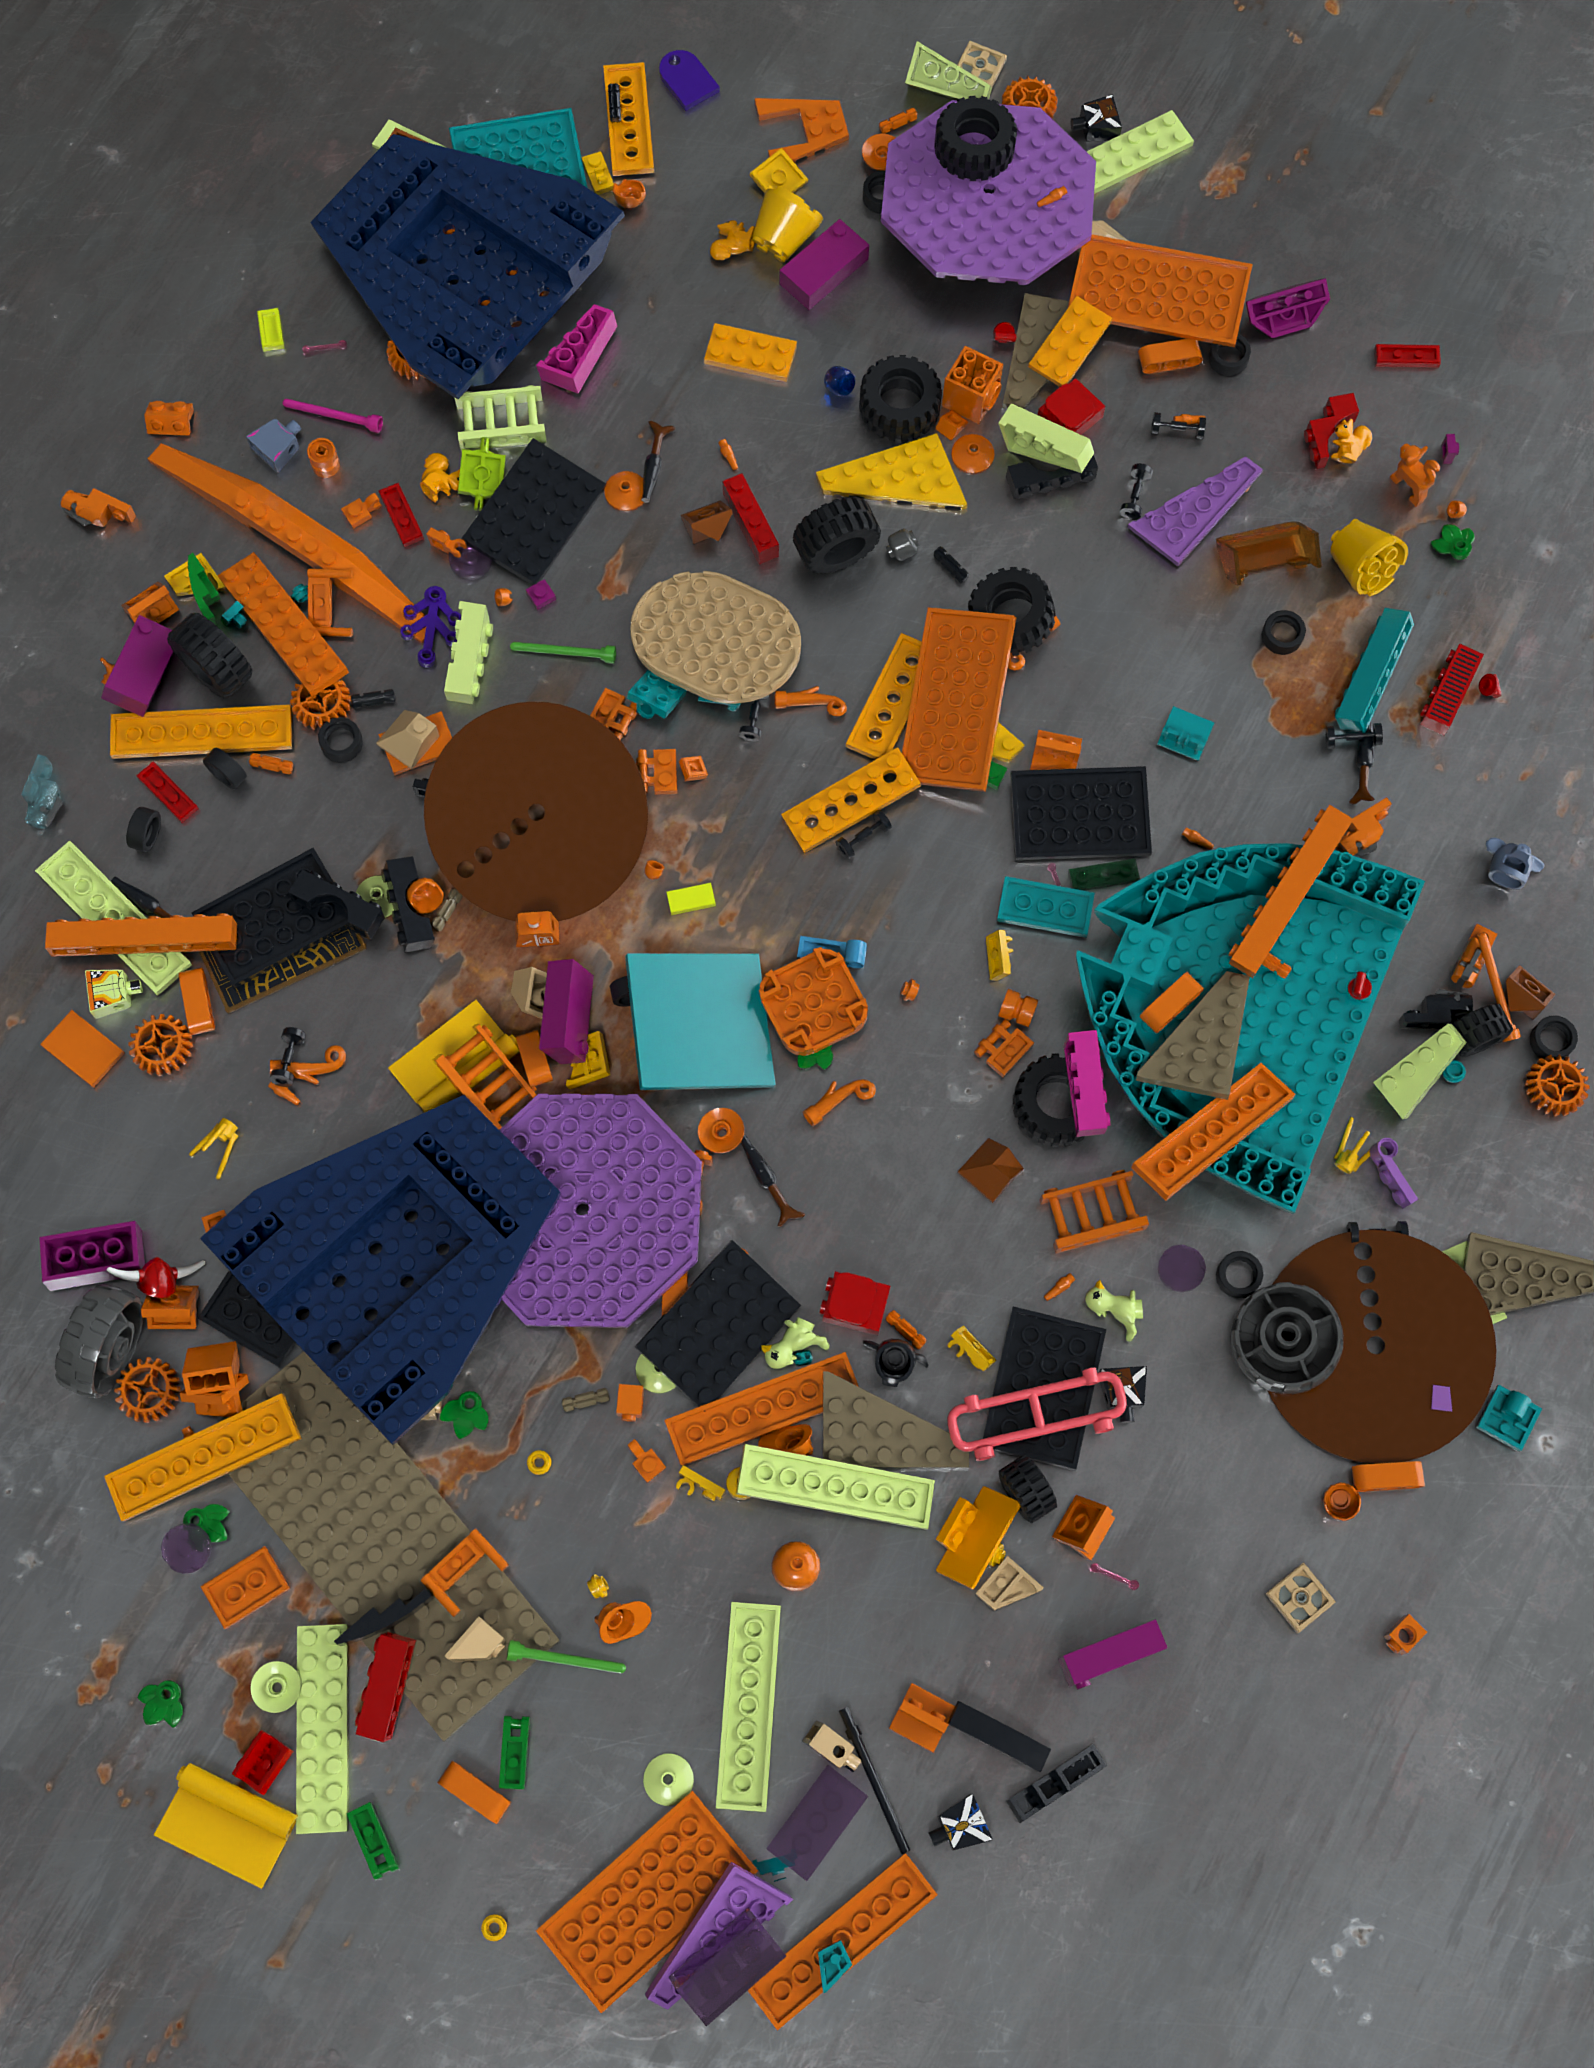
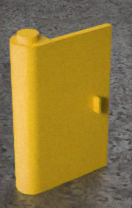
M477 1000L469 1004L388 1067L390 1072L424 1113L461 1096L432 1059L438 1054H443L444 1056L452 1055L477 1034L473 1029L475 1024H480L481 1027L485 1025L493 1034L491 1039L508 1060L519 1052L516 1038L512 1034L510 1036L506 1033L504 1034ZM482 1041L460 1059L454 1069L459 1075L465 1074L492 1051ZM497 1059L475 1077L469 1087L471 1089L503 1064Z
M189 1763L187 1766L183 1765L176 1776V1780L179 1781V1789L157 1827L154 1836L263 1889L296 1825L298 1815L192 1763Z

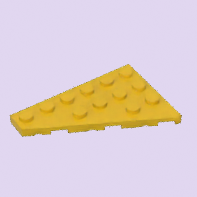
M937 433L816 472V478L823 495H840L842 497L852 495L861 496L869 500L908 501L916 505H936L943 508L945 506L961 507L962 510L967 508V502Z

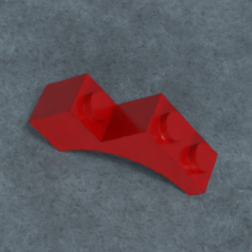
M1354 393L1329 397L1326 406L1323 408L1324 418L1310 420L1307 429L1304 430L1306 443L1309 442L1310 458L1311 461L1315 462L1317 469L1325 468L1329 459L1328 440L1335 432L1336 427L1343 420L1348 422L1350 419H1353V423L1356 421L1359 408Z

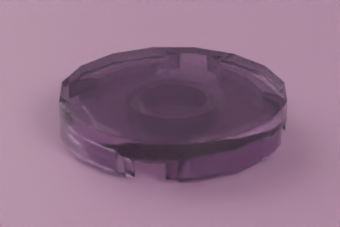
M468 545L466 549L463 547L456 548L461 554L460 558L454 557L449 552L448 560L452 571L464 579L480 578L492 566L490 558Z
M1180 1244L1170 1247L1163 1253L1158 1262L1160 1280L1166 1287L1176 1292L1192 1291L1200 1285L1205 1276L1206 1265L1204 1258L1198 1250L1187 1245Z
M191 1523L179 1524L170 1529L164 1536L161 1545L164 1561H167L172 1570L182 1574L193 1573L202 1568L209 1560L212 1550L211 1540L206 1531L198 1525Z

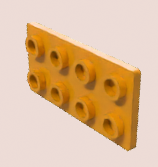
M985 1486L982 1487L973 1505L968 1500L959 1497L936 1538L947 1549L936 1571L970 1589H974L1021 1507L1019 1502Z

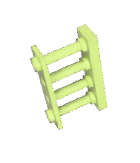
M528 385L522 388L465 392L459 399L455 398L457 409H463L465 431L458 432L461 451L462 449H480L481 437H485L484 446L486 437L490 439L489 448L529 444L532 438L541 443H546L544 424H538L536 401H543L541 387ZM527 402L529 425L516 426L514 404ZM506 404L508 427L495 428L493 406ZM484 407L485 430H473L471 408Z

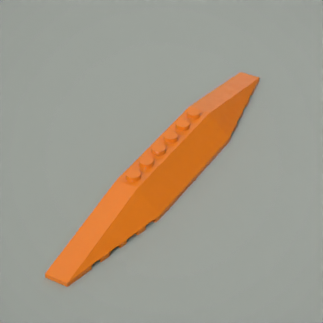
M162 443L147 458L149 462L248 528L253 527L314 569L353 570L352 579L330 578L332 584L399 629L404 625L411 626L425 616L422 612H419L414 620H407L404 617L403 610L405 606H414V604L362 551L261 484ZM408 610L406 613L412 615L414 611ZM426 627L414 634L413 638L420 643L424 642ZM409 630L404 631L408 635L411 634Z

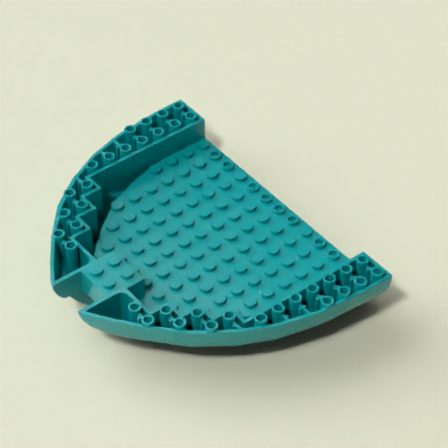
M1290 843L1242 844L1199 852L1149 874L1117 892L1094 909L1097 918L1103 924L1109 926L1121 941L1111 964L1077 950L1076 963L1093 1029L1097 1030L1098 1042L1105 1061L1128 1100L1163 1139L1216 1097L1136 1081L1137 1073L1227 971L1246 975L1229 964L1232 957L1228 954L1235 943L1241 944L1244 939L1241 934L1247 924L1251 926L1254 924L1256 918L1253 915L1260 905H1266L1269 900L1265 897L1272 885L1277 888L1281 881L1278 879L1279 874L1284 866L1287 868L1291 866L1293 862L1290 859L1291 855L1297 847L1301 849L1303 845ZM1333 851L1269 952L1280 959V963L1289 965L1292 968L1286 978H1282L1277 975V971L1273 972L1261 964L1254 977L1249 979L1231 1083L1232 1086L1253 1068L1262 1063L1296 1095L1292 1101L1205 1169V1171L1265 1203L1290 1214L1295 1213L1311 1173L1309 1168L1401 934L1411 919L1424 886V880L1388 866L1353 856L1348 852ZM1188 972L1204 990L1156 1034L1139 1016L1183 974ZM1357 972L1366 973V979L1372 985L1371 994L1362 1000L1352 998L1348 992V985L1351 980L1356 978Z

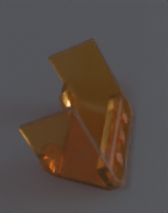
M1297 521L1239 532L1216 539L1218 554L1226 578L1237 586L1241 585L1244 578L1248 576V572L1284 564L1294 566V569L1306 568L1307 564H1312L1317 568L1322 567L1319 533Z

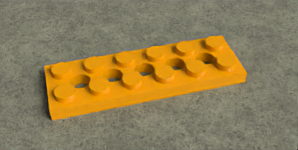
M642 62L603 65L613 176L654 173L645 64ZM624 81L631 83L629 86L620 85ZM610 83H617L619 85L620 122L613 123L610 121L608 85ZM624 99L632 100L629 104H624L622 101ZM627 116H631L634 118L632 121L629 122L623 120ZM627 134L635 135L633 139L625 138ZM631 151L637 153L634 157H629L626 154Z
M903 633L900 634L846 742L847 748L874 760L895 748L908 721L918 663L913 666L908 665L906 659L913 657L917 661L919 660L922 641ZM899 676H906L909 681L906 684H900L897 678ZM891 694H896L900 700L898 702H890L887 697ZM885 712L891 718L888 721H882L878 717L879 714ZM872 731H878L882 736L880 739L874 740L870 738L869 734Z
M897 747L785 811L781 816L803 853H806L869 817L877 810L883 809L921 787V783ZM888 773H893L896 775V780L888 783L884 780V776ZM874 784L877 790L873 794H868L864 791L867 785ZM854 795L857 797V802L854 805H848L845 803L846 797ZM833 806L838 809V812L835 816H828L825 814L826 809ZM809 818H816L818 824L810 828L806 825V821Z

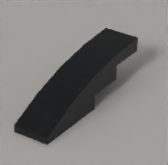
M424 1589L407 1605L402 1599L398 1598L381 1614L373 1607L334 1642L338 1646H345L388 1630L414 1615L431 1602L434 1597L429 1591Z
M957 1701L948 1721V1724L955 1729L1038 1772L1042 1771L1051 1751L1047 1746L960 1701Z
M1092 1744L1006 1800L1018 1822L1021 1823L1105 1768L1107 1764L1095 1745Z

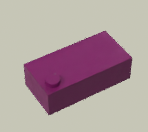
M839 219L780 269L779 284L805 308L810 310L869 260V244Z
M139 615L104 686L101 699L144 717L174 654L167 641L168 634L172 630Z
M574 959L548 961L539 1049L559 1064L585 1063L586 1054L589 1050L587 1040L594 975Z
M136 1221L39 1237L42 1282L50 1291L121 1279L107 1271L108 1267L124 1271H135L142 1269L145 1265L142 1229Z
M1155 1619L1066 1654L1058 1660L1068 1686L1072 1687L1075 1685L1078 1690L1091 1685L1090 1679L1163 1651L1168 1647Z

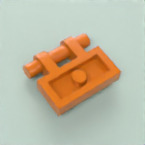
M605 688L590 716L609 730L615 732L616 737L621 740L622 737L626 736L631 720H634L637 716V704L631 702L629 707L623 705L626 701L625 696ZM618 713L623 715L620 724L614 722Z
M676 749L653 750L654 758L647 757V750H638L636 765L643 779L646 794L650 786H654L655 795L677 794ZM647 768H654V777L647 776Z
M1006 1019L1000 1024H996L992 1028L993 1032L986 1039L983 1038L978 1043L979 1047L974 1051V1054L979 1058L985 1053H989L991 1056L986 1060V1064L1003 1078L1034 1046V1042L1018 1028L1010 1034L1007 1029L1011 1026V1023ZM999 1038H1002L1004 1042L998 1048L993 1046Z

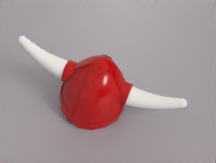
M155 1257L149 1260L142 1269L124 1271L108 1267L107 1271L118 1278L136 1282L137 1288L146 1295L164 1298L175 1293L176 1279L194 1273L204 1266L206 1262L202 1260L185 1267H170L163 1259Z

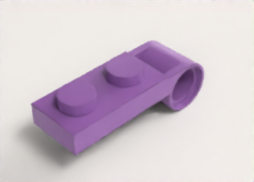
M1383 1138L1370 1148V1156L1377 1166L1380 1179L1384 1184L1388 1185L1392 1191L1394 1201L1401 1205L1403 1209L1419 1199L1392 1159L1398 1152L1397 1143L1391 1138ZM1380 1146L1386 1148L1387 1155H1384L1381 1152Z

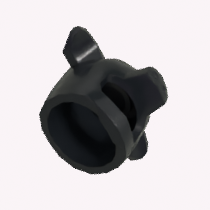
M890 1338L878 1344L870 1340H863L864 1346L876 1351L875 1368L882 1378L883 1385L897 1387L900 1382L906 1380L912 1374L916 1361L923 1364L926 1368L929 1366L925 1356L916 1353L907 1341Z

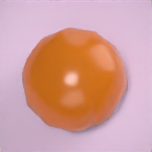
M623 179L620 185L616 183L613 185L612 192L619 206L632 209L639 206L645 200L646 190L640 181Z
M419 878L407 890L409 904L420 914L431 913L438 909L443 902L444 893L442 889L430 878Z
M1339 1482L1331 1485L1325 1491L1323 1505L1326 1512L1332 1518L1346 1521L1354 1518L1360 1511L1361 1497L1353 1486Z

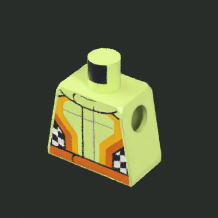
M85 970L89 1010L95 1019L130 1008L132 1005L130 995L143 993L141 980L129 981L128 976L123 970Z

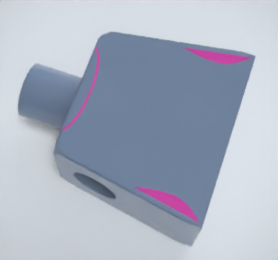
M273 419L248 434L246 438L250 448L279 473L299 449L295 435L302 429L295 420H291L286 426H283L277 419Z

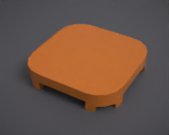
M822 947L815 948L812 953L775 971L771 969L765 974L760 983L759 995L761 1003L782 1044L795 1055L807 1056L814 1054L855 1034L863 1028L867 1021L868 1005L866 998L861 994L844 962L843 956L839 952L836 953L830 949H822Z

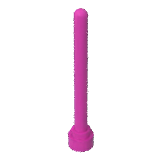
M284 399L282 402L283 406L365 425L369 431L380 433L383 426V417L380 415L372 414V416L364 417L291 399Z

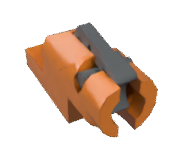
M95 488L92 489L89 495L69 490L65 493L60 503L64 513L83 526L94 524L104 527L112 515L120 521L126 520L130 523L136 517L131 505Z
M1386 797L1355 816L1347 829L1348 832L1336 846V850L1348 852L1356 857H1361L1377 849V842L1384 832L1379 821L1388 816V810L1392 805L1389 799Z
M1479 924L1475 925L1451 976V980L1455 984L1459 978L1465 980L1462 986L1464 988L1473 987L1485 963L1478 935L1480 933L1487 935L1490 948L1498 935Z

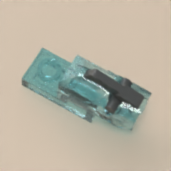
M38 754L21 795L28 803L24 819L26 823L32 827L46 830L63 802L59 798L60 788L58 785L48 780L52 775L53 765L46 756Z

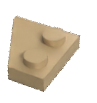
M1007 1556L975 1595L995 1611L1042 1591L1044 1587Z

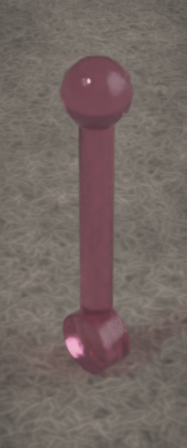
M340 340L336 344L312 347L305 345L302 351L308 354L310 351L331 348L344 350L347 348V342Z
M1048 864V870L1052 872L1056 885L1062 887L1056 873V864Z
M1097 1563L1091 1565V1571L1094 1573L1100 1572L1129 1585L1131 1590L1139 1588V1583L1136 1580H1127L1100 1568Z

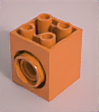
M964 346L945 378L942 407L950 411L953 410L957 414L980 424L987 411H990L994 406L1001 391L1003 363Z

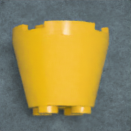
M769 185L763 197L752 240L757 244V249L764 253L770 251L775 254L774 258L785 263L786 259H789L819 228L823 217L815 209L812 212L811 208L804 203L805 200L780 186L775 190L773 186Z
M1353 519L1341 531L1337 530L1331 537L1333 542L1330 549L1331 555L1352 588L1359 595L1367 594L1368 596H1373L1387 588L1395 580L1392 576L1400 565H1405L1408 557V547L1400 538L1363 523L1358 519Z

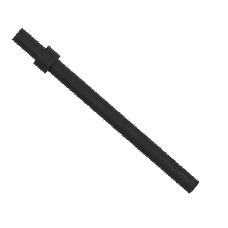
M846 1707L839 1711L847 1729L845 1733L848 1740H852L856 1752L861 1759L863 1768L902 1855L910 1851L909 1845L860 1736L862 1735L859 1725L855 1724L849 1708Z

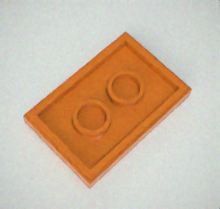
M442 711L425 717L437 726L440 737L413 769L436 761L444 747L452 739ZM385 732L378 734L379 738H381ZM385 751L394 776L411 770Z
M73 1010L65 1016L40 1044L93 1088L125 1054L122 1049Z
M266 1546L200 1586L224 1629L230 1628L291 1589Z

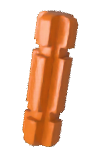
M915 108L907 109L906 113L903 111L888 118L889 121L887 119L881 121L879 129L881 133L886 134L891 131L890 129L895 130L907 124V121L912 122L916 120L918 114Z
M252 753L249 758V763L253 767L262 766V769L276 772L281 770L285 774H291L294 767L292 761H281L279 758L265 755L261 757V754Z
M1268 953L1262 963L1263 966L1271 971H1277V975L1282 978H1286L1292 969L1286 963H1280L1281 960L1271 953Z
M892 1310L886 1316V1321L891 1326L894 1325L895 1329L908 1341L911 1340L915 1348L921 1349L927 1341L922 1334H918L911 1324L904 1318L901 1319V1315Z

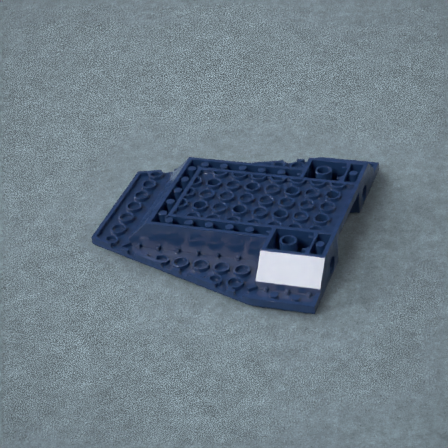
M393 134L310 223L352 285L359 292L366 305L371 309L389 338H391L399 352L403 355L408 365L438 387L459 399L470 386L474 387L493 383L601 264L612 235L611 231L625 215L623 210L576 180ZM450 229L455 230L452 234H445ZM479 250H486L483 255H476ZM421 259H427L425 264H418ZM512 270L518 271L515 275H508ZM454 279L459 280L458 283L455 285L448 284L450 281ZM543 291L549 292L547 296H539ZM485 300L490 301L487 306L480 305ZM514 322H522L519 327H512Z
M462 1095L254 1190L200 1239L354 1406L394 1445L449 1394L455 1379L460 1375L464 1367V1363L470 1353L473 1352L490 1322L494 1310L499 1306L507 1287L512 1283L529 1253L532 1243L538 1237L541 1227L559 1200L561 1192L465 1095ZM410 1211L418 1213L417 1219L413 1222L405 1220L406 1214ZM379 1243L382 1245L380 1253L371 1254L369 1252L373 1244ZM441 1244H448L450 1246L449 1252L445 1255L437 1253V1248ZM338 1276L346 1277V1282L341 1287L333 1285L334 1279ZM406 1276H411L414 1278L412 1286L407 1288L401 1286L402 1279ZM304 1308L309 1310V1316L305 1320L297 1319L299 1310ZM370 1309H375L378 1312L377 1317L371 1321L366 1320L365 1313ZM333 1342L341 1344V1349L336 1354H331L328 1351L330 1344Z

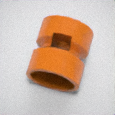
M326 438L313 440L308 445L307 455L314 473L322 478L334 476L339 471L340 461L333 442Z
M1008 989L998 1016L1009 1021L1015 1018L1016 1023L1029 1028L1039 1000L1030 996L1022 998L1021 993Z

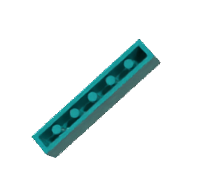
M1385 608L1382 615L1378 617L1375 631L1369 636L1368 646L1365 652L1361 654L1360 664L1352 674V681L1349 688L1344 692L1341 706L1336 709L1335 719L1340 729L1366 733L1414 626L1409 611Z

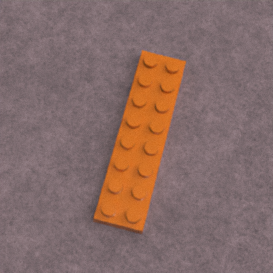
M254 552L217 575L235 601L244 606L243 611L311 697L349 673L344 663Z
M1260 1063L1231 1086L1228 1100L1215 1098L1136 1160L1131 1168L1167 1201L1292 1101L1296 1094L1267 1067Z
M846 1352L665 1419L664 1421L681 1467L822 1414L823 1371H828L859 1387Z
M904 1853L745 1988L778 2031L823 1993L818 1958L819 1951L841 1940L852 1963V1966L847 1970L849 1971L938 1894L909 1856Z

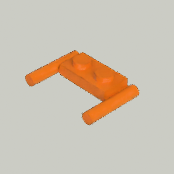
M308 569V620L321 636L352 637V628L330 627L332 625V581L330 578L352 579L353 570Z
M476 1528L420 1580L453 1617L461 1610L448 1597L445 1591L451 1588L484 1557V1554L501 1571H504L509 1566Z

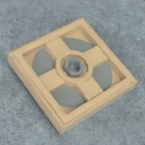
M969 41L957 65L993 87L1007 60V55Z
M1304 1562L1265 1593L1297 1634L1336 1603Z

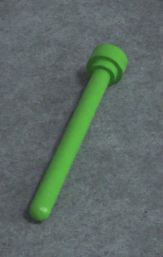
M512 642L510 644V648L513 651L601 658L605 663L615 664L616 646L606 645V647L601 649L522 642Z
M514 1640L509 1641L506 1660L515 1662L517 1659L528 1658L615 1673H624L626 1671V1666L623 1663L525 1648L523 1644H520V1641Z

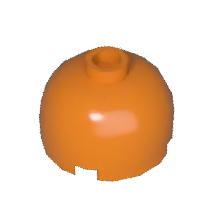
M800 1541L786 1543L774 1554L771 1563L773 1577L779 1585L791 1592L803 1591L811 1587L817 1580L820 1572V1559L816 1551L806 1543Z

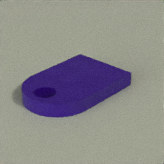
M675 50L662 58L659 65L660 78L685 111L720 92V86L694 54L685 50ZM673 60L680 62L678 65L670 64Z

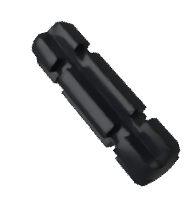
M610 83L608 85L610 121L613 123L620 122L619 85L617 83Z
M942 546L934 551V557L938 561H942L941 564L952 575H956L955 578L960 583L968 579L969 573L964 568L961 569V565L950 554L947 555V551Z
M393 689L384 690L383 693L375 691L363 693V696H360V694L351 696L353 708L362 707L364 704L365 706L383 704L384 701L386 703L395 702Z

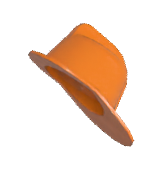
M807 1424L787 1426L761 1436L758 1446L806 1456L812 1455L813 1447L810 1440L812 1428Z
M633 1601L626 1604L613 1602L604 1606L599 1615L595 1616L594 1619L600 1629V1638L605 1643L612 1644L642 1633L649 1625L652 1613L650 1607L642 1601Z

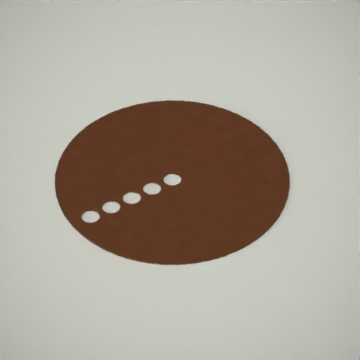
M532 701L509 704L490 710L469 722L452 737L437 758L427 783L424 799V822L428 843L440 870L452 886L471 903L486 912L511 921H516L517 914L543 911L551 912L557 921H562L584 914L597 907L617 891L628 878L636 865L645 841L648 825V804L639 769L627 748L612 731L596 719L574 708L561 704ZM539 804L543 806L545 815L541 820L535 821L529 817L528 809L531 805ZM516 818H521L527 823V830L522 835H516L511 831V822ZM500 832L507 834L510 839L508 847L505 849L496 848L493 844L495 834ZM487 847L491 850L492 858L488 863L482 864L476 860L475 852L478 848ZM463 861H468L474 866V873L468 878L461 877L457 872L458 865Z
M1359 1230V1242L1351 1243V1232L1331 1236L1301 1252L1281 1271L1272 1285L1292 1282V1284L1305 1285L1318 1291L1334 1307L1343 1328L1341 1358L1333 1373L1322 1384L1299 1394H1277L1268 1391L1273 1403L1282 1416L1303 1437L1325 1451L1345 1459L1372 1464L1397 1463L1417 1459L1439 1450L1460 1435L1474 1420L1482 1408L1493 1382L1496 1367V1337L1491 1315L1479 1289L1468 1274L1448 1255L1436 1247L1406 1234L1384 1230ZM1359 1243H1366L1372 1249L1371 1256L1366 1260H1361L1354 1254V1248ZM1363 1266L1371 1267L1375 1272L1374 1280L1370 1283L1361 1282L1357 1277L1359 1268ZM1367 1289L1375 1291L1378 1295V1302L1372 1307L1365 1306L1360 1299L1361 1293ZM1369 1313L1379 1315L1382 1321L1380 1328L1377 1330L1367 1329L1364 1325V1317ZM1281 1333L1285 1341L1290 1342L1294 1340L1292 1333ZM1371 1337H1379L1384 1341L1385 1348L1382 1353L1373 1354L1367 1349V1341ZM1433 1385L1450 1387L1452 1412L1431 1409Z

